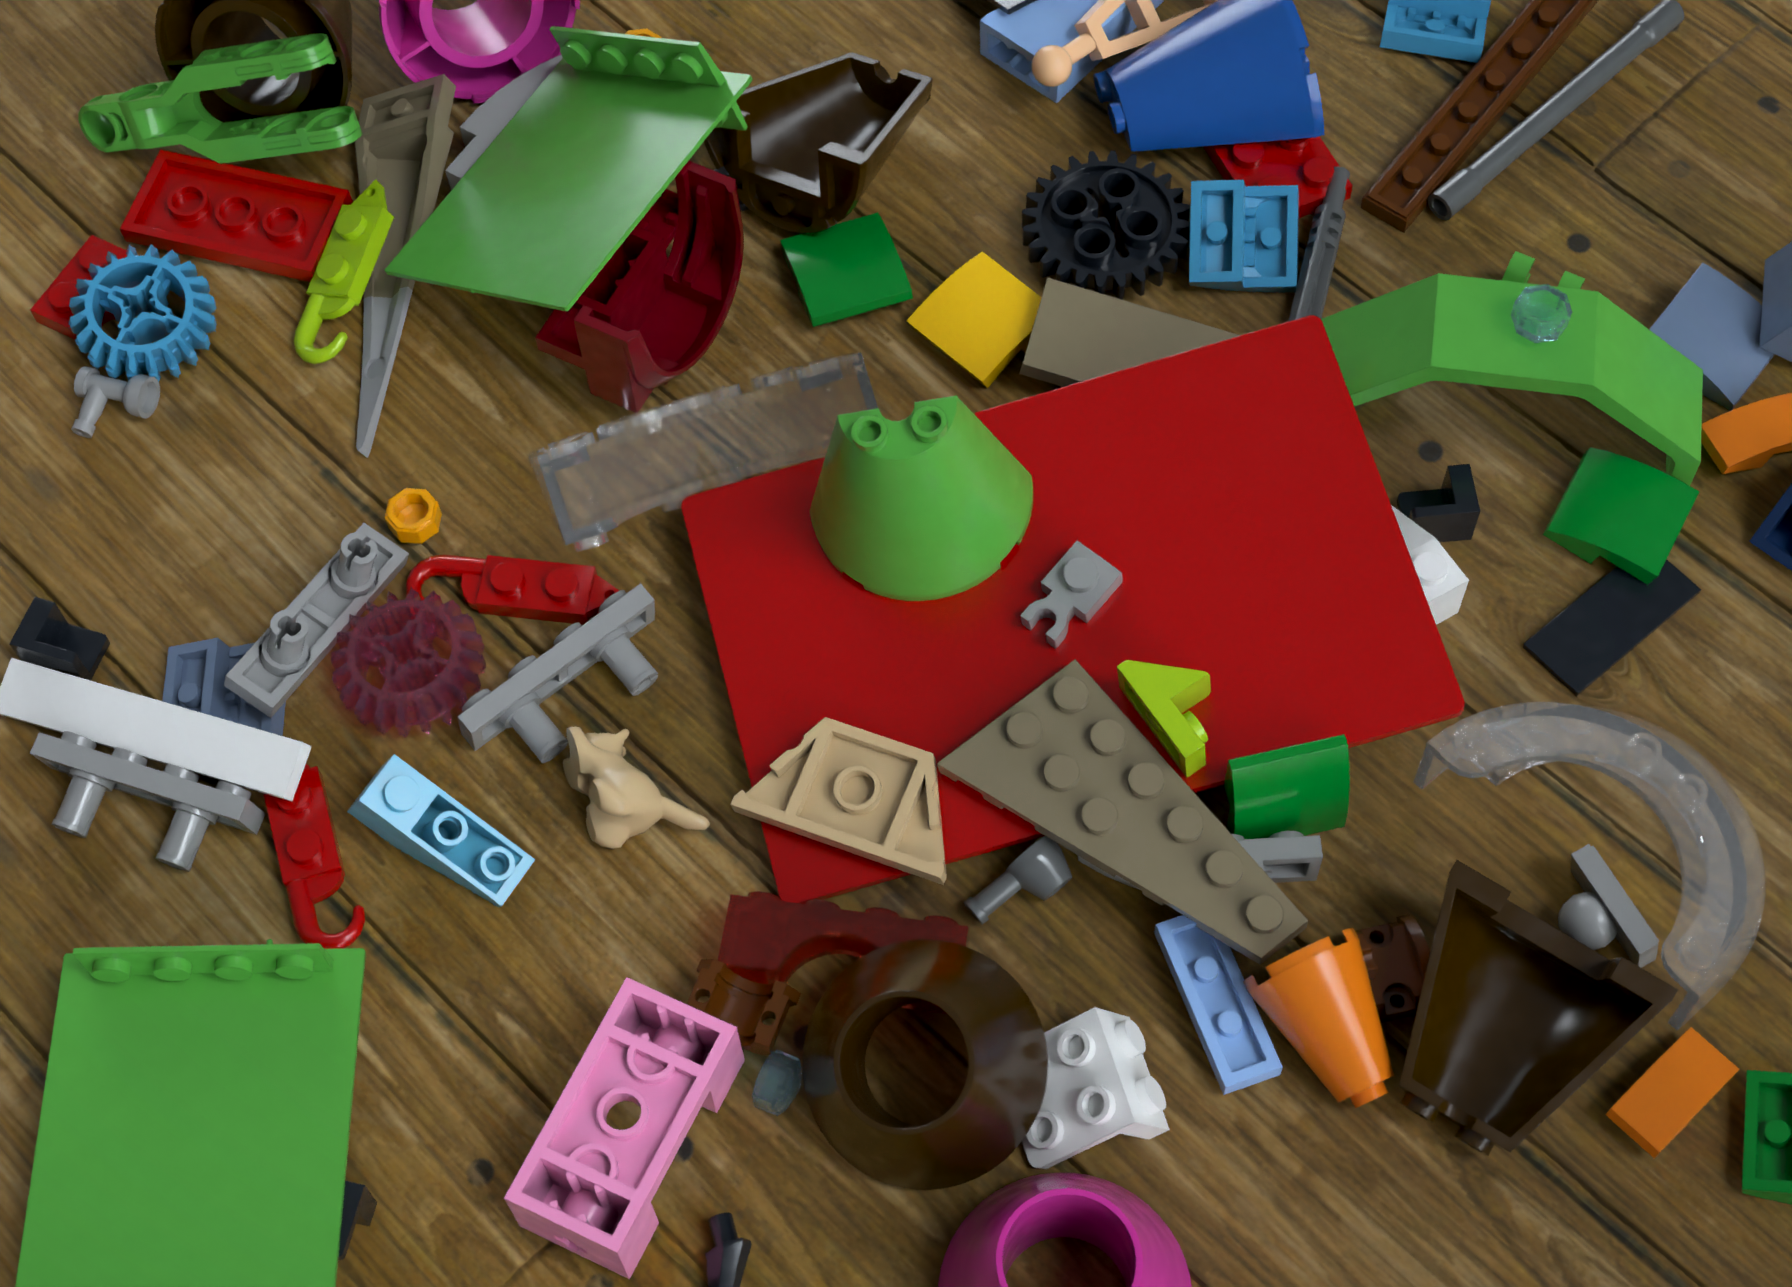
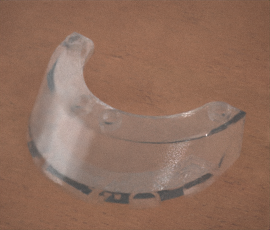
M862 353L832 356L809 362V366L806 367L801 365L792 368L791 366L755 376L750 379L753 388L742 392L739 384L717 387L599 425V428L596 429L597 438H594L593 432H581L547 444L549 449L540 448L528 453L530 465L565 545L573 543L576 552L590 549L609 541L607 531L615 529L629 518L661 505L663 512L673 511L681 508L684 498L693 493L743 480V477L775 468L824 458L837 415L878 408Z
M1527 702L1488 709L1458 721L1430 739L1426 744L1414 779V783L1421 790L1447 768L1457 775L1467 778L1485 776L1497 787L1507 778L1522 770L1557 761L1582 765L1600 771L1630 788L1651 807L1662 821L1671 837L1680 863L1682 877L1680 906L1671 932L1662 945L1661 959L1669 975L1688 993L1668 1023L1678 1031L1718 994L1735 975L1757 937L1763 916L1766 896L1763 854L1749 814L1734 789L1723 775L1688 743L1645 719L1625 712L1598 706L1558 702Z

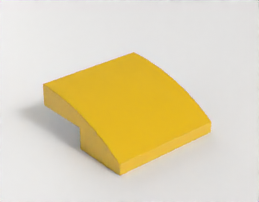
M982 251L957 269L937 287L906 321L911 328L988 389L1020 350L1024 353L1026 352L1041 297Z

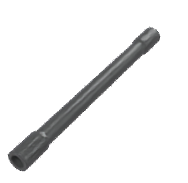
M1661 0L1636 21L1630 31L1467 168L1459 170L1428 197V205L1433 214L1442 220H1449L1478 196L1482 188L1642 52L1656 45L1682 23L1685 14L1681 5L1676 0Z

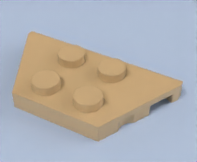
M824 717L804 735L803 741L799 746L785 751L769 765L772 770L748 792L745 793L743 790L738 792L730 804L736 813L944 885L947 878L937 767L934 754Z

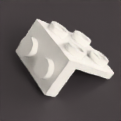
M1094 1007L1044 1033L1048 1050L1046 1093L1037 1119L1022 1140L1031 1166L1040 1169L1050 1168L1118 1134L1149 1140L1170 1130L1163 1110L1166 1108L1164 1093L1158 1082L1150 1076L1143 1056L1146 1050L1144 1037L1139 1027L1130 1017Z

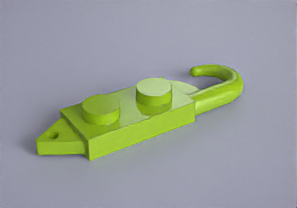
M374 180L351 205H342L306 293L309 295V299L294 336L296 353L305 362L312 364L327 362L342 350L347 341V334L339 332L335 339L327 346L314 348V341L323 320L343 316L353 306H359L394 217L387 210L385 189L377 180Z

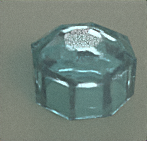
M1548 284L1525 287L1514 302L1511 312L1516 333L1534 343L1557 340L1568 326L1572 315L1567 294Z
M778 1049L766 1058L752 1093V1100L756 1108L775 1116L786 1111L796 1098L801 1085L803 1073L799 1058Z

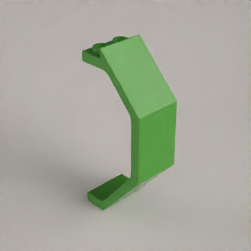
M1438 273L1321 319L1354 407L1430 381H1449L1576 396L1587 400L1666 454V474L1690 486L1701 463L1703 369L1598 291Z

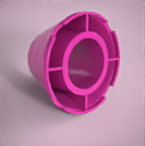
M379 0V19L383 38L389 52L401 70L414 83L445 74L456 85L454 98L472 99L473 103H484L518 76L543 62L561 55V48L549 29L552 26L572 28L576 9L580 10V0H477L469 6L454 10L433 8V0Z
M1061 1172L1039 1174L1010 1183L995 1191L974 1208L961 1223L948 1246L938 1287H1008L1005 1279L1006 1274L1012 1263L1022 1252L1043 1240L1069 1237L1089 1242L1104 1251L1119 1268L1126 1287H1192L1187 1263L1179 1243L1162 1218L1147 1203L1125 1188L1105 1179L1085 1174Z

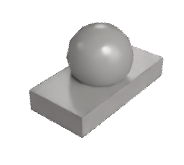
M1587 844L1572 853L1570 872L1584 892L1573 895L1563 904L1558 914L1560 931L1592 950L1605 947L1616 937L1631 961L1641 968L1656 960L1659 944L1658 938L1596 848Z

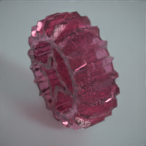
M411 587L405 600L398 601L396 595L388 591L386 598L387 604L380 607L367 600L366 610L368 614L364 618L349 614V626L352 631L337 632L336 642L340 649L331 652V663L335 669L332 672V681L336 690L341 692L340 699L344 707L349 709V711H354L357 720L363 723L364 726L373 722L376 730L385 735L395 725L398 733L407 738L412 726L420 725L421 730L429 735L432 727L431 721L440 718L442 722L451 726L453 717L450 710L453 707L462 709L463 705L469 700L466 693H478L480 691L481 681L478 675L485 673L486 661L482 654L484 653L485 646L481 635L476 632L477 628L472 617L468 613L462 614L460 606L453 599L443 604L441 597L433 590L421 601L419 593ZM435 636L446 641L452 647L449 660L439 657L438 652L434 650L432 642ZM369 665L378 667L380 673L383 674L385 683L382 689H378L367 682Z

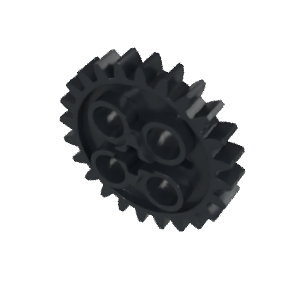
M1113 150L1110 151L1107 161H1099L1095 152L1089 151L1088 163L1081 164L1074 156H1070L1067 171L1052 165L1050 180L1038 177L1036 179V192H1028L1026 195V209L1022 210L1023 246L1029 247L1028 260L1030 263L1040 262V276L1042 278L1056 273V280L1068 284L1071 282L1075 286L1084 289H1094V292L1104 295L1106 290H1113L1116 298L1121 300L1124 299L1125 288L1131 287L1139 296L1144 295L1146 280L1160 287L1163 284L1164 271L1175 274L1178 258H1185L1187 242L1190 241V205L1182 204L1183 189H1171L1172 175L1170 173L1155 178L1156 163L1154 162L1147 164L1142 169L1136 167L1137 156L1135 154H1132L1125 163L1118 162L1116 151Z

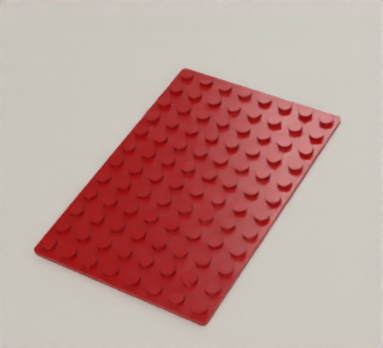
M1314 315L975 412L974 415L1032 475L1033 508L1028 527L1020 544H1015L1012 550L1000 562L1001 568L978 585L949 597L926 601H905L877 595L865 590L863 584L852 579L843 572L841 574L830 562L818 542L810 516V508L825 456L693 494L684 498L681 503L751 786L756 785L772 771L769 765L785 751L799 746L803 741L804 735L824 717L934 754L937 767L945 864L1045 836L1036 831L1034 825L1003 807L1001 810L986 801L981 793L959 780L955 782L938 771L937 763L1075 659L1194 793L1223 785L1228 760L1343 734H1345L1348 748H1352L1456 718L1464 710L1465 701L1325 327L1322 320ZM1079 541L1121 571L1123 582L1088 623H1085L1075 615L1069 621L1065 639L1055 649L1047 643L1046 633L1056 623L1053 619L1042 618L1032 630H1029L1022 625L1020 615L1031 603L1048 596L1042 591L1041 581L1073 544ZM1125 660L1200 670L1210 674V695L1182 713L1183 715L1187 711H1191L1207 733L1209 740L1204 743L1206 766L1189 777H1185L1119 688L1117 672L1119 664ZM760 821L779 897L788 908H797L911 875L905 871Z

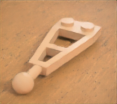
M1098 0L1074 25L1079 34L1077 38L1063 47L1047 45L1036 52L1032 59V73L1035 79L1042 85L1049 87L1061 85L1069 78L1072 72V65L1088 54L1092 61H1096L1151 42L1217 0H1203L1204 6L1163 21L1160 20L1151 0ZM1125 1L1138 30L1108 40L1101 25Z

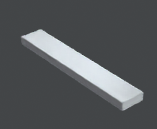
M11 658L0 686V715L60 733L69 731L113 749L115 747L126 749L150 760L176 765L197 774L226 781L288 801H293L312 746L301 741Z

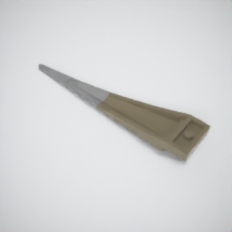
M445 74L363 99L359 117V125L363 134L355 141L360 195L374 180H377L385 189L387 210L394 217L364 291L363 357L356 448L366 458H368L371 452L415 280L388 275L385 269L433 213L454 135L448 124L456 85Z

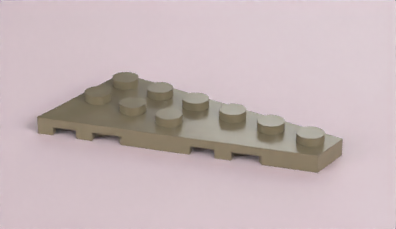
M1076 659L937 763L938 771L955 782L957 780L963 782L981 793L986 801L1001 810L1003 807L1034 825L1036 831L1111 876L1115 877V875H1118L1141 889L1142 894L1161 906L1164 903L1196 922V927L1259 965L1307 928L1308 920Z

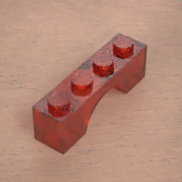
M755 891L748 893L747 896L731 894L718 961L724 962L731 971L753 982L773 984L777 980L787 983L791 976L803 965L826 955L846 954L861 958L884 946L918 939L947 941L969 948V926L959 925L951 918L938 915L927 916L923 920L899 917L892 910L879 907L867 908L864 912L843 910L833 902L813 899L805 904L784 902L778 896L767 892ZM916 1002L900 1007L948 1014L931 1002Z

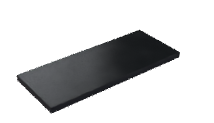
M1667 559L1658 577L1648 585L1617 566L1523 644V648L1577 697L1698 595L1701 589Z

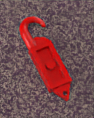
M447 554L430 556L420 561L410 571L406 580V595L411 604L422 612L435 614L438 611L437 604L423 597L421 592L423 584L430 577L446 576L462 578L461 587L464 599L470 608L477 610L479 614L571 624L579 622L581 625L587 623L589 618L598 615V610L602 603L619 591L597 575L595 566L487 555L486 559Z
M305 764L293 801L263 793L281 876L286 887L294 927L300 940L304 944L320 943L324 949L346 948L353 944L362 933L365 924L364 907L356 905L353 908L352 920L349 926L339 933L328 934L319 927L314 904L329 898L337 892L343 884L344 876L346 875L323 776L318 766L310 767Z

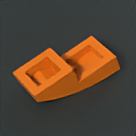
M1792 393L1753 402L1702 423L1701 443L1722 474L1762 468L1774 454L1792 451Z
M1690 1027L1610 1108L1606 1116L1649 1155L1655 1158L1740 1069Z

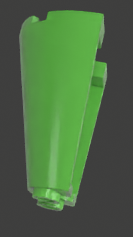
M955 395L915 402L911 415L901 421L886 419L881 414L879 408L837 415L811 504L810 516L822 550L841 574L843 572L852 579L863 584L865 590L880 596L905 601L936 600L964 592L983 582L1001 568L1000 562L1007 556L1015 544H1020L1028 527L1033 508L1032 475Z

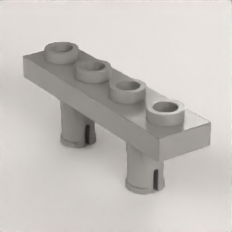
M363 523L356 532L344 537L338 552L285 610H281L273 616L270 627L226 674L224 686L271 718L407 564L409 553L366 523Z
M640 583L628 593L625 590L614 593L602 603L598 610V615L584 625L577 622L568 626L556 637L553 642L554 646L540 657L536 658L534 655H531L521 660L509 672V679L492 692L489 689H483L473 695L463 705V713L457 716L461 734L470 746L476 751L506 728L513 727L542 763L552 760L566 748L568 740L539 705L592 665L603 660L632 696L639 695L649 688L658 678V672L630 641L633 635L655 620V600Z
M64 731L61 739L39 732L30 751L31 755L51 769L66 773L72 778L56 817L52 822L53 826L69 834L86 838L105 792H112L113 789L171 807L175 811V815L161 848L156 855V859L179 870L190 872L209 825H215L218 822L257 835L266 814L249 800L252 793L238 785L219 780L216 788L197 783L199 775L172 764H166L162 772L147 767L148 760L139 754L115 747L112 755L95 750L97 744L94 741L69 731Z

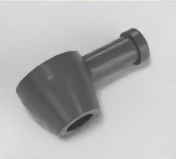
M1046 836L1042 837L1018 856L1004 873L972 898L970 896L963 902L973 917L983 925L989 920L988 916L1020 889H1024L1039 899L1046 901L1072 879L1062 849L1055 841Z

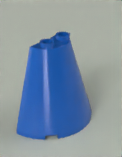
M1217 0L1105 71L1095 73L1093 76L1100 103H1109L1108 114L1112 129L1115 134L1123 133L1131 152L1315 138L1324 135L1323 109L1317 74H1310V63L1305 54V49L1309 47V43L1293 0Z

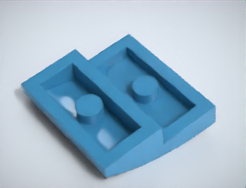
M1388 0L1380 47L1477 63L1481 58L1491 0Z
M1244 180L1191 181L1189 284L1191 286L1231 291L1295 293L1298 284V185L1245 186Z

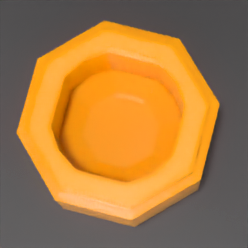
M405 488L388 500L385 520L390 531L401 543L422 544L439 532L442 512L438 502L426 489Z

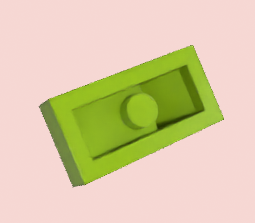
M1125 660L1117 666L1119 688L1185 777H1189L1206 766L1204 743L1209 740L1207 733L1191 711H1187L1183 715L1182 713L1210 695V674L1200 670Z

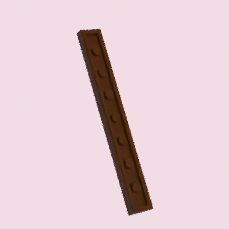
M1530 0L1362 198L1361 209L1404 233L1428 205V197L1451 178L1599 0Z

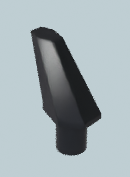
M720 1213L708 1219L715 1246L705 1253L708 1287H740L752 1243L748 1239L738 1238L732 1213Z

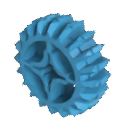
M152 244L147 249L145 255L138 256L136 249L129 245L126 251L127 257L119 260L116 255L108 251L106 256L108 265L102 268L90 263L88 271L92 280L77 279L76 289L80 296L70 298L69 307L74 315L70 317L69 325L73 334L77 335L75 342L78 349L84 354L89 353L88 359L90 364L96 369L106 366V372L111 378L117 379L126 371L128 380L138 374H148L155 377L159 382L161 378L159 372L168 369L171 375L179 378L181 371L178 364L184 361L196 366L198 357L194 349L209 350L211 342L206 333L215 332L217 326L215 317L211 315L217 307L214 297L209 294L210 287L207 279L203 276H197L196 266L190 260L180 264L179 256L173 250L160 259L158 249ZM170 291L176 293L185 302V311L182 319L174 316L172 310L167 307L169 303L166 297ZM105 311L114 314L116 321L119 322L117 327L120 333L116 340L102 330V320Z

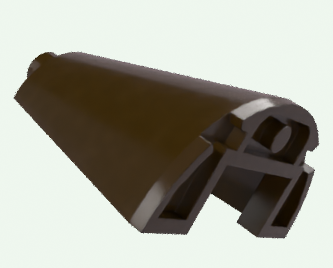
M851 52L745 89L736 102L748 128L743 131L715 127L705 139L704 144L715 168L718 170L724 166L730 177L736 180L738 199L752 212L767 222L785 230L799 233L820 232L831 228L852 212L923 105L930 100L933 78L903 69L898 72L896 79H892L887 70L880 65V61Z
M1456 860L1449 871L1399 1087L1406 1092L1400 1104L1432 1123L1437 1115L1440 1114L1460 1126L1455 1135L1456 1138L1488 1156L1494 1146L1507 1152L1513 1151L1673 1000L1678 989L1624 957L1607 959L1507 900L1511 894L1510 890Z

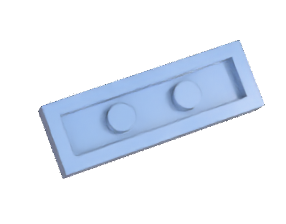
M1184 915L1157 923L1154 934L1223 1095L1281 1075L1283 1066L1253 998L1243 983L1244 978L1231 948L1196 927L1197 923Z

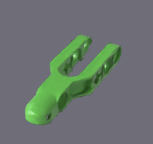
M323 33L204 50L194 60L192 65H187L180 71L175 80L140 85L122 93L101 95L91 99L78 112L81 130L89 142L100 151L108 153L181 144L220 164L339 148L356 141L363 134L355 111L350 106L223 123L213 117L201 102L200 91L241 86L248 79L275 76L276 80H284L292 73L312 70L327 63L334 65L336 59L327 35Z

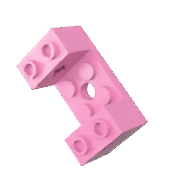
M626 977L504 1197L519 1226L630 1279L659 1225L651 1203L701 1106L715 1113L718 1112L745 1061L737 1027ZM622 1101H630L637 1104L641 1108V1115L637 1123L631 1128L617 1130L606 1123L608 1111L615 1104Z

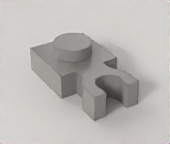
M1076 541L1041 581L1042 591L1048 596L1031 603L1020 615L1022 625L1032 630L1040 619H1053L1056 623L1046 633L1047 643L1056 649L1067 635L1069 621L1076 615L1085 623H1088L1123 582L1122 572L1082 543Z

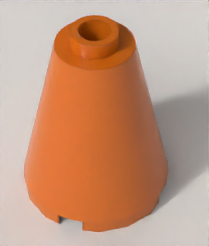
M1354 928L1342 930L1346 943L1334 947L1330 937L1327 936L1266 966L1265 968L1270 979L1258 985L1253 975L1246 978L1243 983L1251 997L1339 1103L1350 1098L1356 1109L1389 1093L1383 1081L1393 1077L1394 1072L1360 941Z

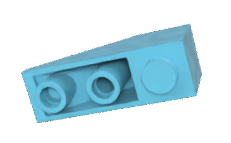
M395 754L380 767L347 811L397 849L499 908L504 904L535 861L532 856Z

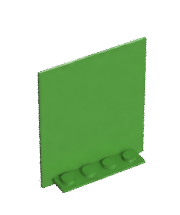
M552 26L549 30L561 48L560 52L563 59L386 267L385 272L391 276L469 291L471 293L569 311L713 129L721 127L745 131L748 128L736 101L752 82L751 75L720 71L700 42Z
M268 939L266 944L73 948V953L65 954L15 1287H336L366 959L365 949H324L320 943L274 944L272 939Z

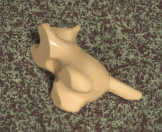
M580 727L567 728L570 757L563 760L564 773L573 789L586 794L590 798V804L586 807V826L593 842L610 849L620 848L629 837L645 833L660 819H666L684 829L705 830L709 827L710 822L706 817L669 798L661 796L659 789L648 775L629 764L623 758L626 755V749L623 747V744L629 735L628 729H623L617 734L608 732L584 734Z

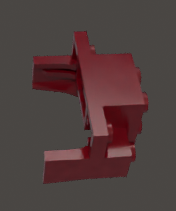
M688 161L675 177L677 193L665 189L569 311L554 309L535 337L538 350L586 371L592 395L637 414L655 387L662 384L667 385L669 380L690 369L705 354L727 317L740 277L744 249V232L736 180L691 161ZM674 238L672 249L667 261L666 249Z

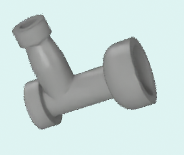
M81 367L74 380V391L78 397L84 398L80 408L79 417L75 419L71 430L82 437L92 438L96 429L94 425L101 416L108 399L123 402L126 411L133 416L149 418L154 413L159 402L160 385L158 380L152 376L138 374L127 382L100 375L99 370L96 368Z

